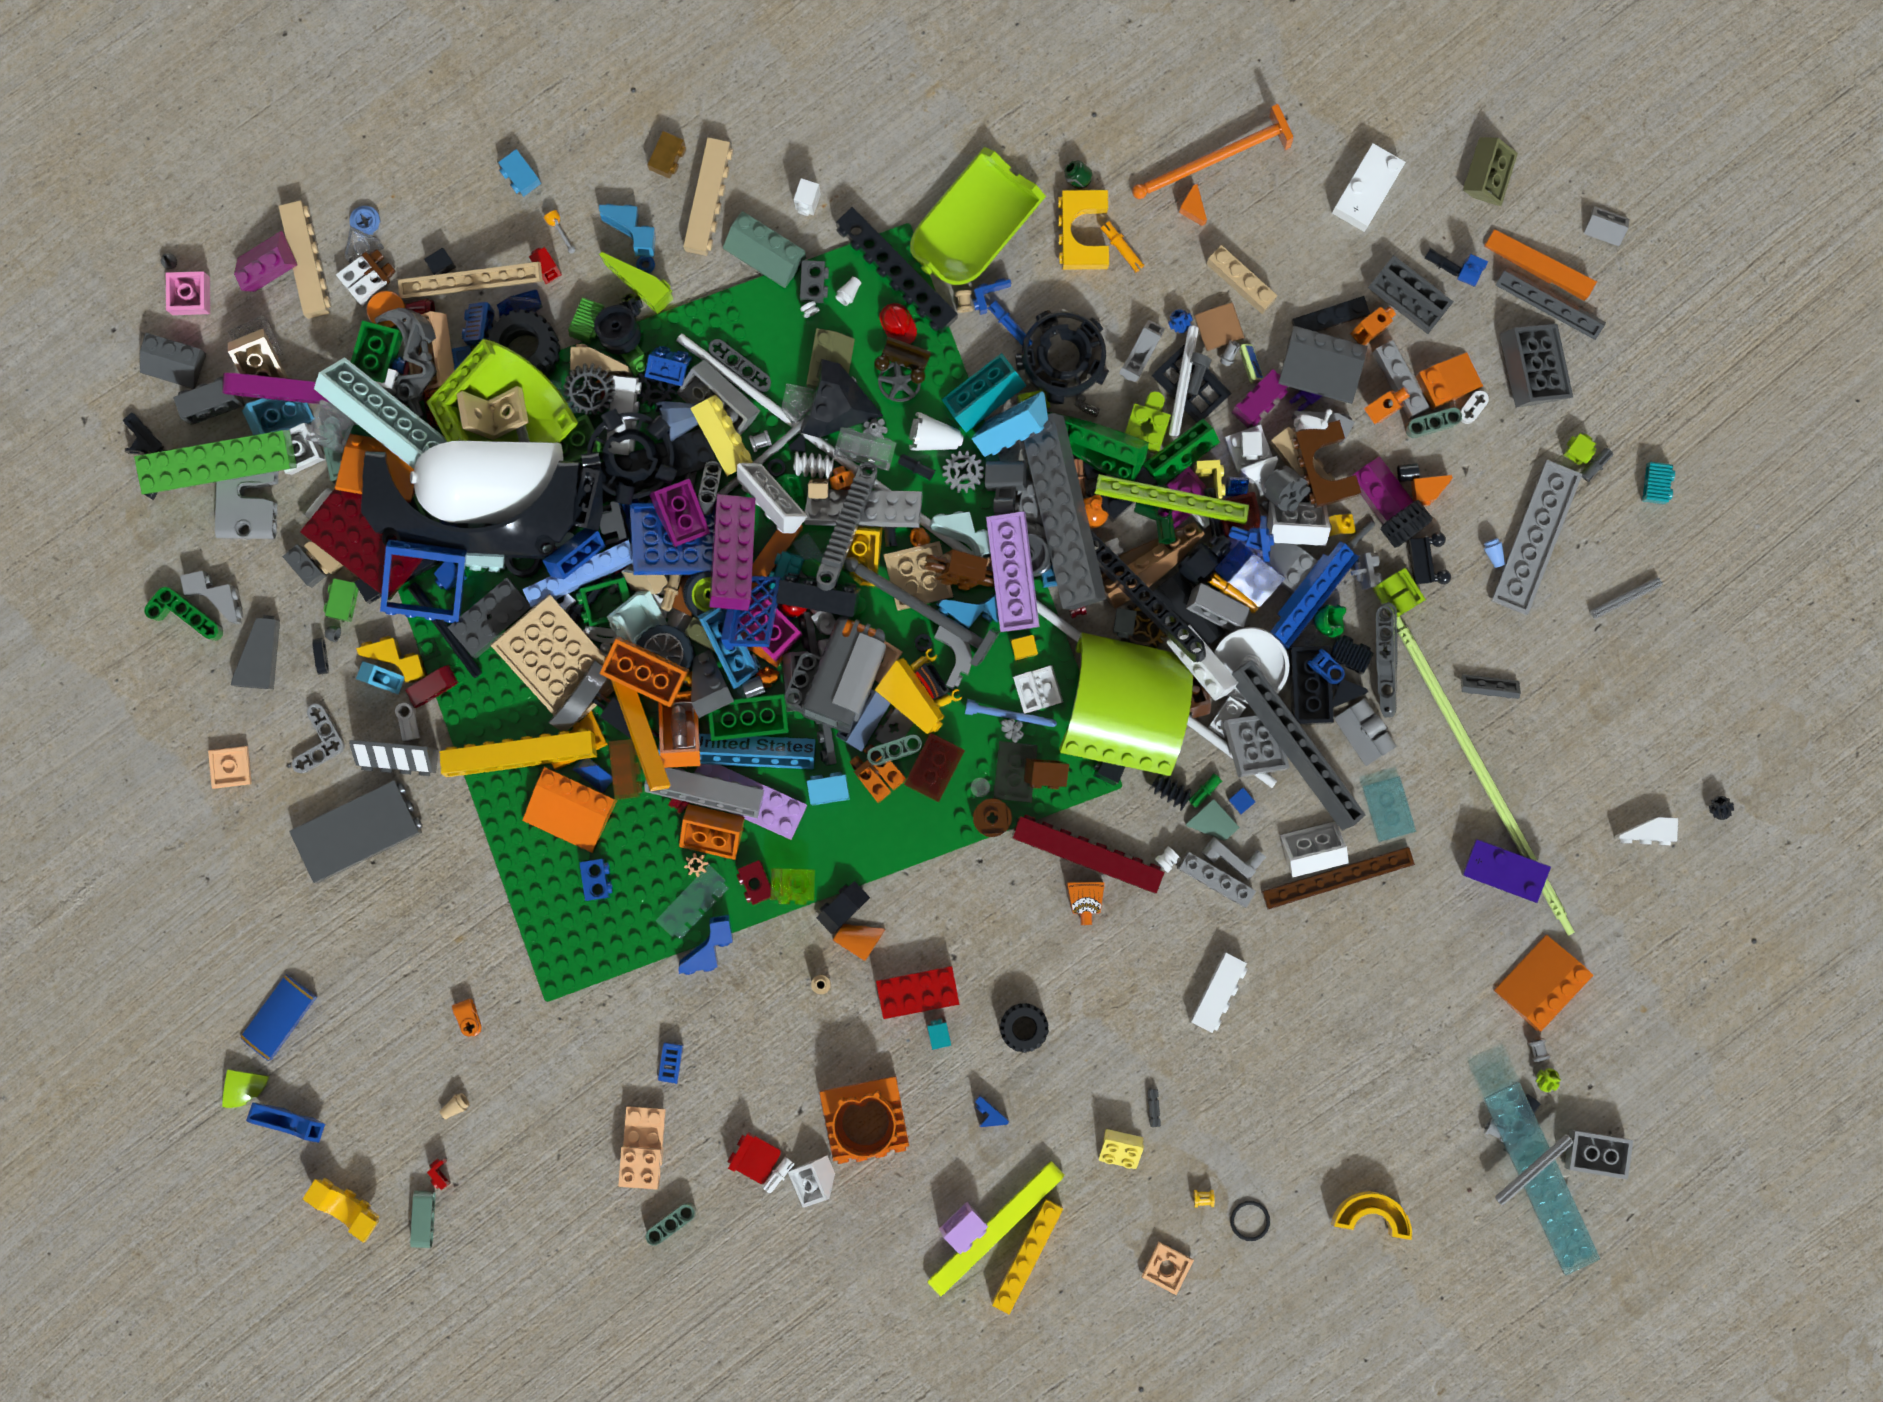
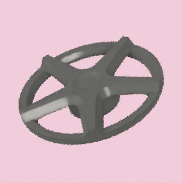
M895 361L889 364L888 369L894 367L895 375L893 377L883 376L888 369L880 372L878 378L879 389L885 397L892 401H908L917 395L921 383L917 384L914 392L907 384L911 381L910 374L902 375L900 366L905 367L904 364L898 365ZM881 381L892 384L889 395L884 391ZM901 390L910 395L904 399L894 398L897 392Z

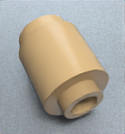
M818 975L813 978L811 988L817 994H825L831 988V980L826 975ZM823 981L825 984L824 988H818L817 983Z

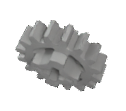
M959 451L957 457L951 454L952 460L946 459L948 466H943V470L947 471L943 473V477H948L945 484L951 483V490L957 487L958 493H960L961 489H964L965 493H968V488L975 490L974 484L980 485L981 482L978 478H983V474L979 472L983 471L984 468L978 466L981 460L975 461L976 455L974 454L970 457L969 451H966L965 455H962L961 451ZM959 460H966L965 463L957 462ZM972 465L976 469V475L971 472ZM967 467V470H966L967 475H966V474H963L962 476L959 477V475H960L959 469H960V470H964V468ZM951 469L955 472L954 479H952L950 474ZM962 481H969V482H970V483H967V484H960Z

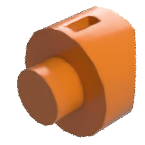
M845 466L833 469L834 476L829 479L831 487L834 490H850L853 478H855L854 472L846 471Z

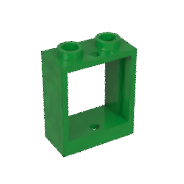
M625 577L578 589L579 593H576L578 604H582L584 612H581L583 623H587V626H594L609 622L607 616L592 619L585 592L616 584L621 604H623L630 598Z

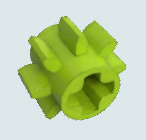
M1546 1068L1545 1071L1541 1069L1536 1075L1538 1077L1536 1079L1537 1086L1544 1092H1550L1552 1089L1556 1091L1560 1086L1559 1082L1561 1079L1559 1074L1552 1068Z

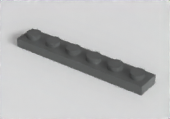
M1505 268L1496 283L1497 287L1596 340L1606 324L1605 321L1508 268Z

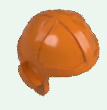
M1094 495L1083 499L1090 528L1100 527L1109 516L1101 507L1102 497Z

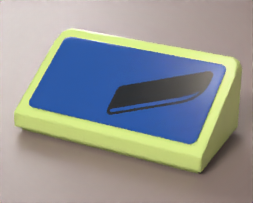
M1242 344L1239 352L1251 384L1260 382L1264 377L1253 345Z

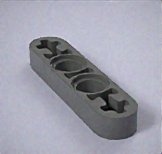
M715 339L710 342L709 351L718 361L758 391L766 392L770 389V377L722 340ZM714 345H721L722 351L726 353L724 359L721 358L723 357L721 352H714ZM731 355L738 357V362L734 365H730L727 362L728 357ZM751 367L753 369L752 375L744 376L742 373L743 368ZM757 372L759 373V374L757 375V377H758L759 379H761V380L767 379V380H766V384H767L766 387H765L764 385H762L761 387H759V385H760V384H759V381H757L756 379H754L755 376H756V374H757Z

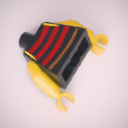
M928 649L925 657L921 656L910 665L938 708L951 703V701L956 702L962 699V697L958 699L954 697V692L959 691L958 689L950 693L932 662L936 660L937 655L933 658L928 656L932 649Z

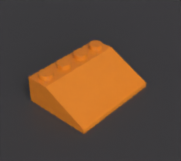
M350 434L344 448L335 490L362 494L365 452H386L393 481L403 498L411 503L415 494L414 483L410 481V474L414 469L376 438Z
M544 767L522 821L593 853L617 800Z
M1545 935L1494 991L1536 1031L1542 1032L1594 975L1553 939Z

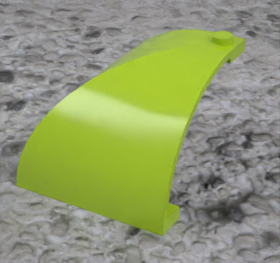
M482 339L427 401L447 442H520L516 429L495 440L462 429L457 393L461 391L489 401L516 386L521 387L528 417V423L525 424L526 431H528L527 435H529L530 442L560 443L578 424L561 393L541 371L514 351Z

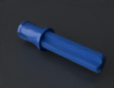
M997 300L988 307V310L999 320L998 323H1002L1014 338L1023 345L1026 333L1009 316L1010 313H1007ZM1030 339V341H1029L1028 348H1029V347L1032 345V343H1033V341H1032L1031 339Z

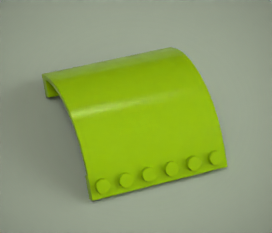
M1081 632L1076 646V652L1081 653L1078 689L1069 726L1060 746V753L1171 776L1188 723L1193 674L1173 652Z

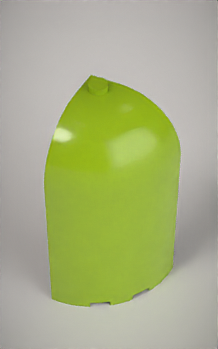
M983 147L920 222L911 239V253L922 265V270L928 275L932 273L942 281L952 285L969 283L988 267L1045 199L1046 195L1035 183L1027 180L1020 174L1016 176L1009 171L1011 167L994 150Z

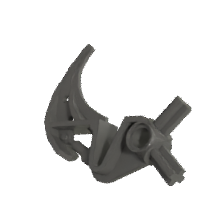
M397 308L375 318V322L379 324L389 320L396 324L404 339L405 352L403 359L423 368L421 374L398 376L395 385L396 394L392 395L401 403L408 404L410 410L422 419L424 414L419 400L437 372L436 367L431 362L432 355L428 352L427 342L430 343L436 339L433 327L424 316L413 310ZM421 345L422 353L419 355L418 352Z

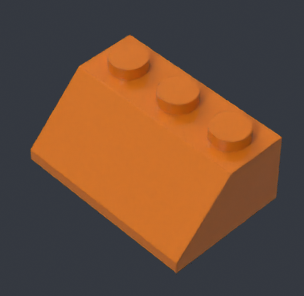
M688 804L682 822L679 847L736 860L745 817Z

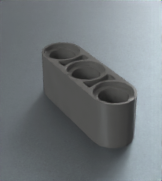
M709 461L705 464L698 495V502L702 513L706 516L714 511L722 466L716 461Z

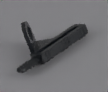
M131 412L123 419L124 424L137 437L130 448H125L126 453L145 455L148 454V451L151 453L168 451L163 450V444L141 422L137 415Z

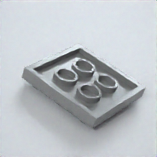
M1257 715L1229 719L1223 722L1238 777L1290 768L1286 754Z

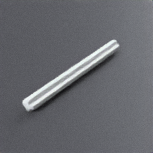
M1189 326L1169 430V436L1178 437L1180 433L1192 368L1190 359L1192 353L1195 352L1199 330L1196 326Z

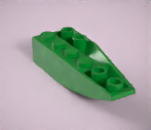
M1062 415L1064 416L1072 453L1100 472L1119 479L1135 481L1146 460L1149 442L1100 424Z

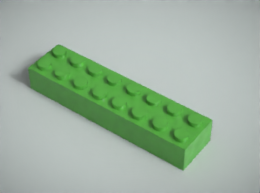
M290 430L134 456L141 494H151L297 468Z

